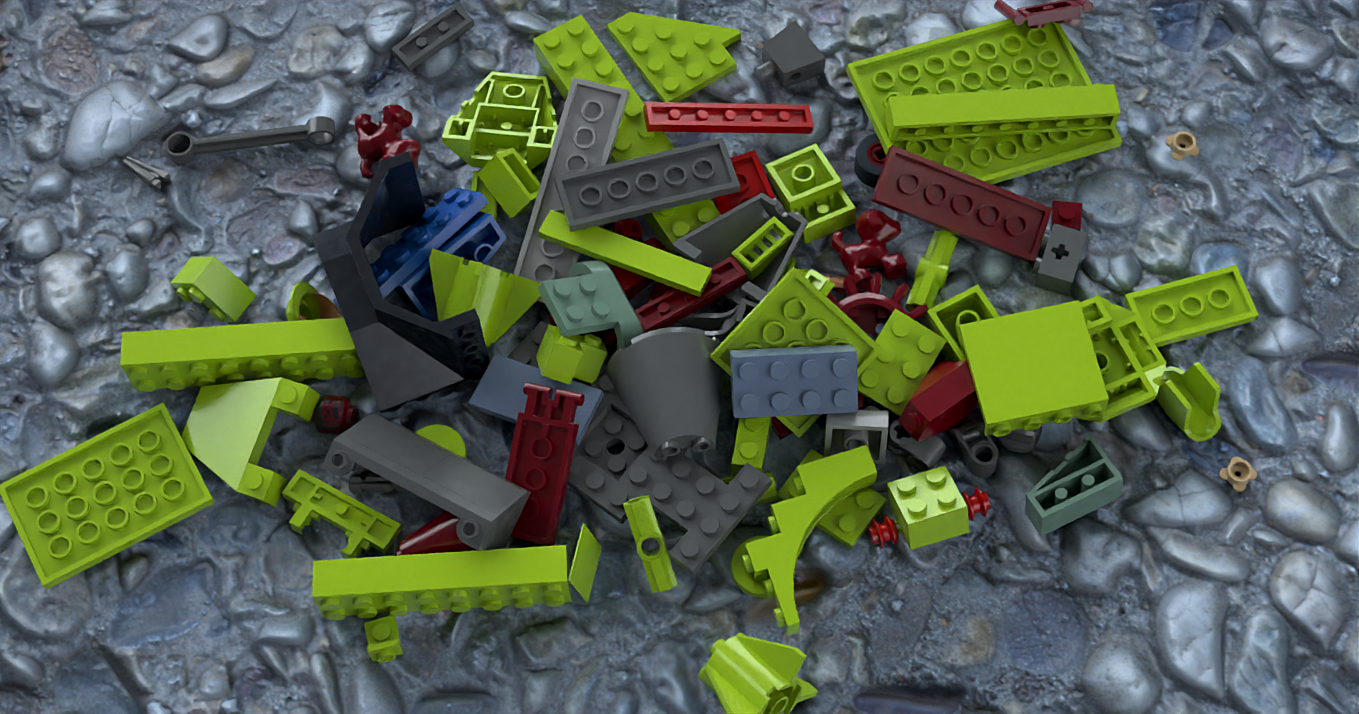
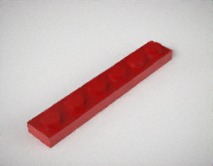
M645 102L643 107L647 132L811 134L814 128L809 105Z

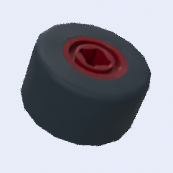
M876 133L866 136L859 142L854 160V171L858 179L872 188H876L887 156Z

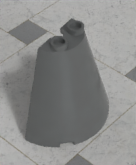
M760 193L676 240L672 244L674 255L711 268L732 256L731 253L775 216L795 237L753 280L748 278V282L711 302L725 312L734 309L742 298L758 304L780 281L807 226L808 221L800 213L793 211L786 213L780 201ZM773 229L769 232L777 240L781 238ZM762 240L768 248L772 246L767 240ZM756 247L753 249L759 256L763 254ZM747 256L746 259L750 263H753V261Z
M689 327L662 328L631 339L632 345L624 350L619 348L613 354L607 366L608 377L654 456H674L680 452L681 448L685 447L692 448L693 451L699 453L715 449L725 370L710 358L711 353L721 344L715 336L709 338L705 336L703 330Z

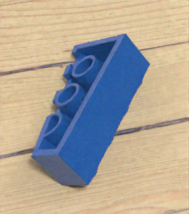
M479 211L437 250L467 260L487 264L507 237L491 214ZM427 258L395 290L414 314L437 322L439 320L429 258Z

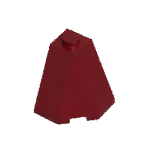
M938 360L934 362L912 395L898 422L917 442L967 421L978 403L968 361L948 362V360Z

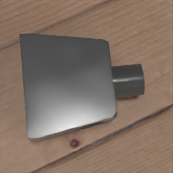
M795 20L763 45V64L754 68L760 82L763 83L775 77L782 87L787 88L823 74L825 70V56Z

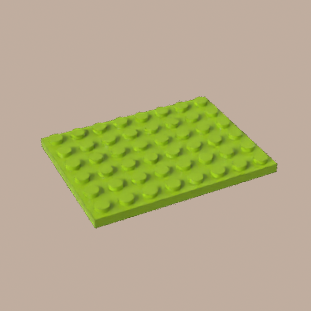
M1009 19L852 62L847 64L846 72L886 155L889 147L894 145L990 184L1120 147L1123 141L1115 127L1114 129L890 142L885 110L888 98L900 94L907 96L923 95L926 93L946 94L955 91H999L1011 88L1034 89L1041 86L1052 88L1064 87L1066 85H1092L1059 23L1050 22L1045 23L1044 27L1029 28L1024 23L1016 25Z

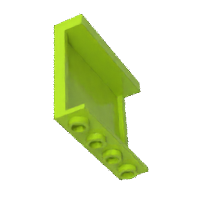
M1079 300L959 325L958 340L960 347L965 350L985 423V436L994 435L1001 437L1008 435L1012 430L1022 428L1024 430H1034L1041 427L1042 424L1050 422L1063 424L1071 421L1074 417L1085 416L1086 418H1092L1106 411L1109 397Z

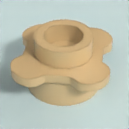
M1178 132L1174 136H1169L1166 140V145L1173 152L1172 158L1174 160L1181 161L1184 157H1195L1199 153V147L1195 146L1196 139L1189 132Z
M1233 457L1228 467L1220 470L1219 476L1222 480H1227L1233 485L1235 491L1242 492L1249 481L1256 479L1257 472L1246 460L1240 457ZM1239 472L1241 476L1238 477L1235 473Z

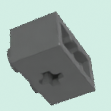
M1054 223L1051 234L1045 232L1040 249L1045 251L1043 258L1037 257L1032 274L1037 275L1034 286L1068 296L1088 233Z

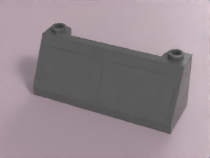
M379 413L369 414L336 437L321 468L337 476L347 475L351 471L365 474L368 469L460 518L457 523L459 539L478 551L506 548L531 493Z

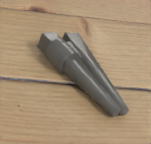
M129 156L126 157V160H122L123 164L155 191L162 187L160 180L164 183L171 180L168 172Z

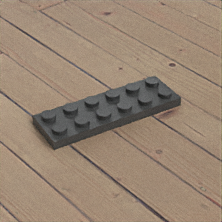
M723 138L555 177V186L570 232L740 191V184Z

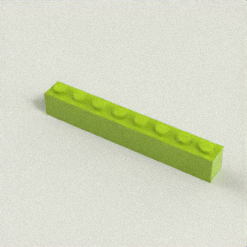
M1101 83L1087 86L1066 85L1064 87L1052 88L1041 86L1034 89L1011 88L999 91L981 90L979 92L955 91L946 94L926 93L910 96L900 94L888 98L885 110L890 142L1114 129L1121 114L1115 85H1104Z

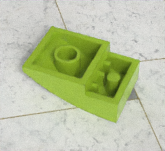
M816 143L765 164L767 174L786 213L791 211L798 212L808 221L801 236L804 244L856 223V208L843 190L842 180Z

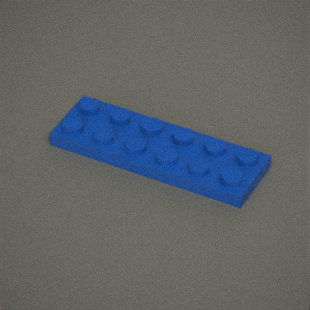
M458 187L449 190L444 194L443 200L436 207H431L422 215L423 219L416 225L410 226L401 234L402 238L395 244L389 245L382 250L381 257L374 263H371L370 266L383 298L430 257L432 248L437 250L489 203L483 193ZM335 297L332 301L340 309L337 299Z

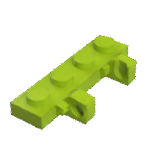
M301 469L296 472L282 491L283 497L295 504L292 509L296 513L289 521L291 529L302 535V529L310 525L312 519L318 522L320 518L346 532L345 537L348 538L349 543L346 548L340 550L341 556L344 559L357 558L362 549L367 552L371 546L386 554L402 531L400 523Z

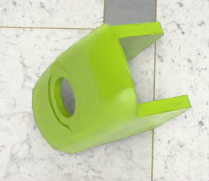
M1201 363L1193 364L1187 371L1172 366L1165 367L1155 399L1169 418L1186 436L1196 442L1212 438L1221 427V417L1217 409L1221 388Z

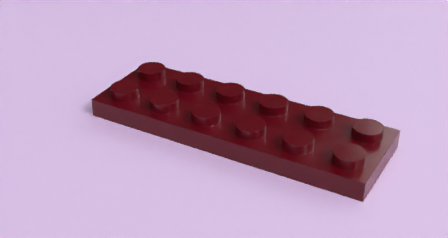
M894 145L889 147L871 200L1030 264L1036 261L1053 209Z

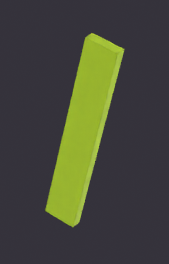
M550 210L538 231L539 238L698 297L701 296L712 275V268L598 226L570 232L565 214Z

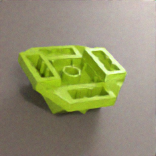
M1099 295L1080 302L1098 364L1103 368L1100 371L1109 401L1106 411H1103L1102 414L1096 417L1086 418L1085 416H1079L1074 418L1102 423L1155 400L1167 363L1139 316L1124 307L1109 303V300Z

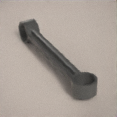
M317 116L309 119L306 125L192 138L186 132H175L167 138L165 148L173 162L176 164H187L193 161L197 154L302 141L323 146L335 141V122L329 117ZM190 143L189 148L185 152L173 153L174 148L178 144Z

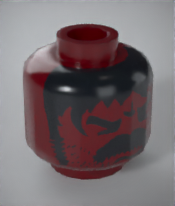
M326 394L319 398L310 421L315 422V427L320 433L341 435L355 425L356 406L352 405L348 397Z

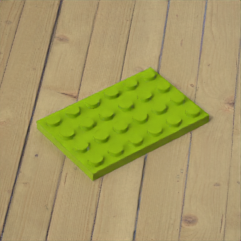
M164 402L0 484V495L37 575L46 590L215 503Z

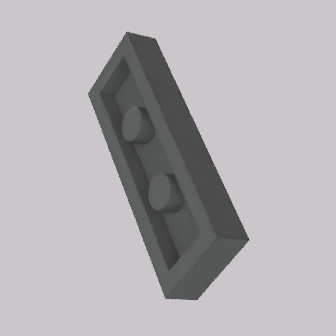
M455 3L392 47V54L410 72L474 27V20Z

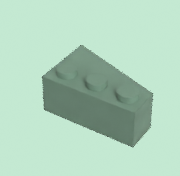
M1089 433L1073 452L1070 451L1065 456L1064 461L1054 471L1051 470L1026 494L1025 514L1039 535L1044 536L1120 498L1124 478L1092 434Z

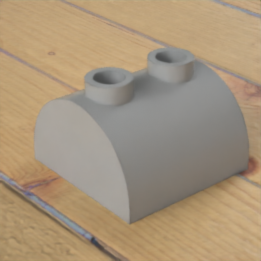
M868 406L863 410L858 409V412L826 414L824 457L867 445L874 464L884 465L888 436V411Z

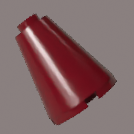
M444 511L401 540L399 543L400 548L396 550L397 555L477 550L459 539L457 523L460 518L448 511Z

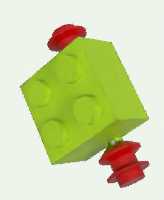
M944 465L888 482L889 507L896 521L894 522L893 519L885 515L883 523L878 524L872 519V526L867 529L871 543L873 545L878 544L880 549H883L884 542L888 540L893 545H896L899 534L902 533L910 550L969 533V520L974 521V514L976 513L987 517V510L991 509L990 501L986 492H981L977 487L974 489V495L968 496L964 491L960 494Z

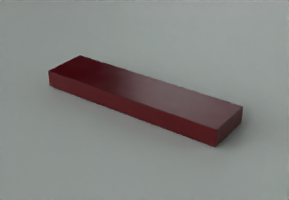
M730 256L711 267L712 275L700 297L674 288L634 311L642 324L644 333L667 328L748 282V275L735 258Z

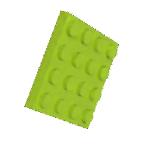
M793 266L711 353L710 358L731 376L730 350L852 344L857 351L858 377L883 349ZM822 414L776 417L800 438Z

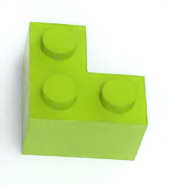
M215 256L191 257L170 282L177 289L176 294L187 303L203 302L210 309L208 313L219 322H236L257 296Z
M548 324L536 354V359L541 375L568 385L571 384L573 378L592 384L597 380L608 352L604 343H602V339L595 335L586 334L582 336L578 334L563 337L558 327Z

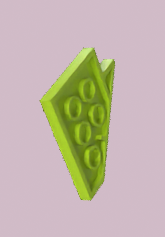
M629 12L607 24L609 34L661 102H680L737 69L736 61L725 47L741 39V32L738 29Z

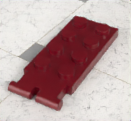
M526 382L523 393L528 395L524 413L518 412L505 479L531 493L511 537L554 546L579 424H574L577 405H583L585 397L581 393L557 389L554 400H551L553 394L552 387Z

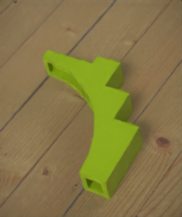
M867 445L796 466V478H793L792 482L798 497L771 504V516L767 517L772 536L745 544V555L741 556L746 574L752 573L755 582L764 580L763 584L767 597L769 599L774 597L777 606L776 609H773L779 628L784 626L787 636L799 633L800 620L794 600V575L796 563L806 539L818 521L834 505L854 492L876 484L877 470Z

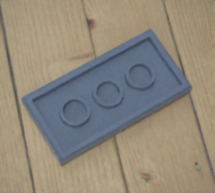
M494 354L469 401L470 408L516 424L518 412L524 413L528 395L523 393V388L526 382L552 387L553 394L551 400H554L557 389L584 394V403L582 406L577 405L574 424H579L575 443L576 446H579L604 396L603 391L573 380L568 385L541 375L539 368Z

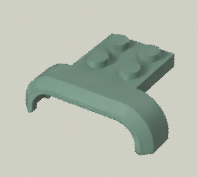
M601 260L575 263L568 270L569 278L543 281L538 288L563 337L614 328L617 336V351L619 348L626 349L632 345L631 339L644 334L642 324L615 274Z

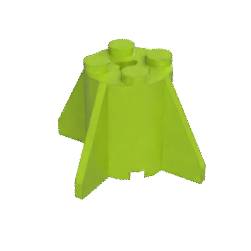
M432 248L429 264L438 320L442 321L475 308L480 320L486 347L490 348L492 343H496L542 297L538 290L540 282L512 273L508 275L507 272L486 264L467 260Z
M742 632L729 638L727 641L722 638L717 640L710 649L712 656L698 674V678L717 695L725 714H781L782 712L789 714L796 703L812 698L818 693V690L810 683L796 677L807 656L800 649L749 637Z

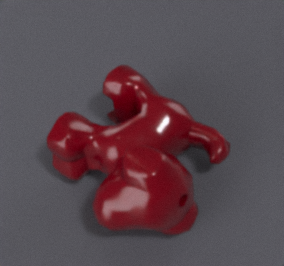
M400 105L384 106L382 123L380 121L376 123L371 122V115L358 114L355 116V130L358 135L357 151L361 158L360 172L362 178H373L374 173L371 170L373 162H377L381 158L385 160L407 151L411 155L415 171L417 170L421 146L415 139H402L401 134L403 129L412 124L413 117L410 111L405 110Z
M879 209L867 210L857 219L856 231L862 242L845 245L842 242L843 232L841 231L835 232L830 237L831 245L839 254L843 267L854 278L858 293L870 290L869 282L872 276L866 268L877 267L881 269L889 281L897 280L907 272V262L904 256L900 253L890 254L886 248V243L900 235L901 225Z

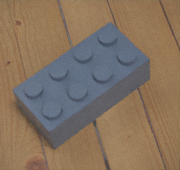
M852 344L730 350L731 396L734 418L858 412L857 351Z

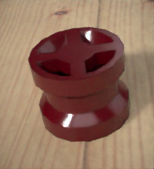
M627 218L615 223L613 227L614 233L628 238L632 237L633 240L642 243L641 226L636 220Z

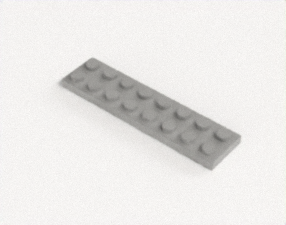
M573 77L515 267V275L540 283L569 278L568 270L570 267L580 262L582 253L539 238L538 231L550 210L564 214L555 186V177L609 164L629 97L628 90ZM542 297L536 302L546 305Z

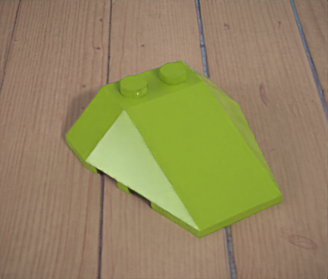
M491 72L474 90V96L469 101L465 100L461 104V110L458 114L449 117L442 134V142L471 167L483 168L496 154L513 147L528 168L532 170L549 158L558 129L547 77Z

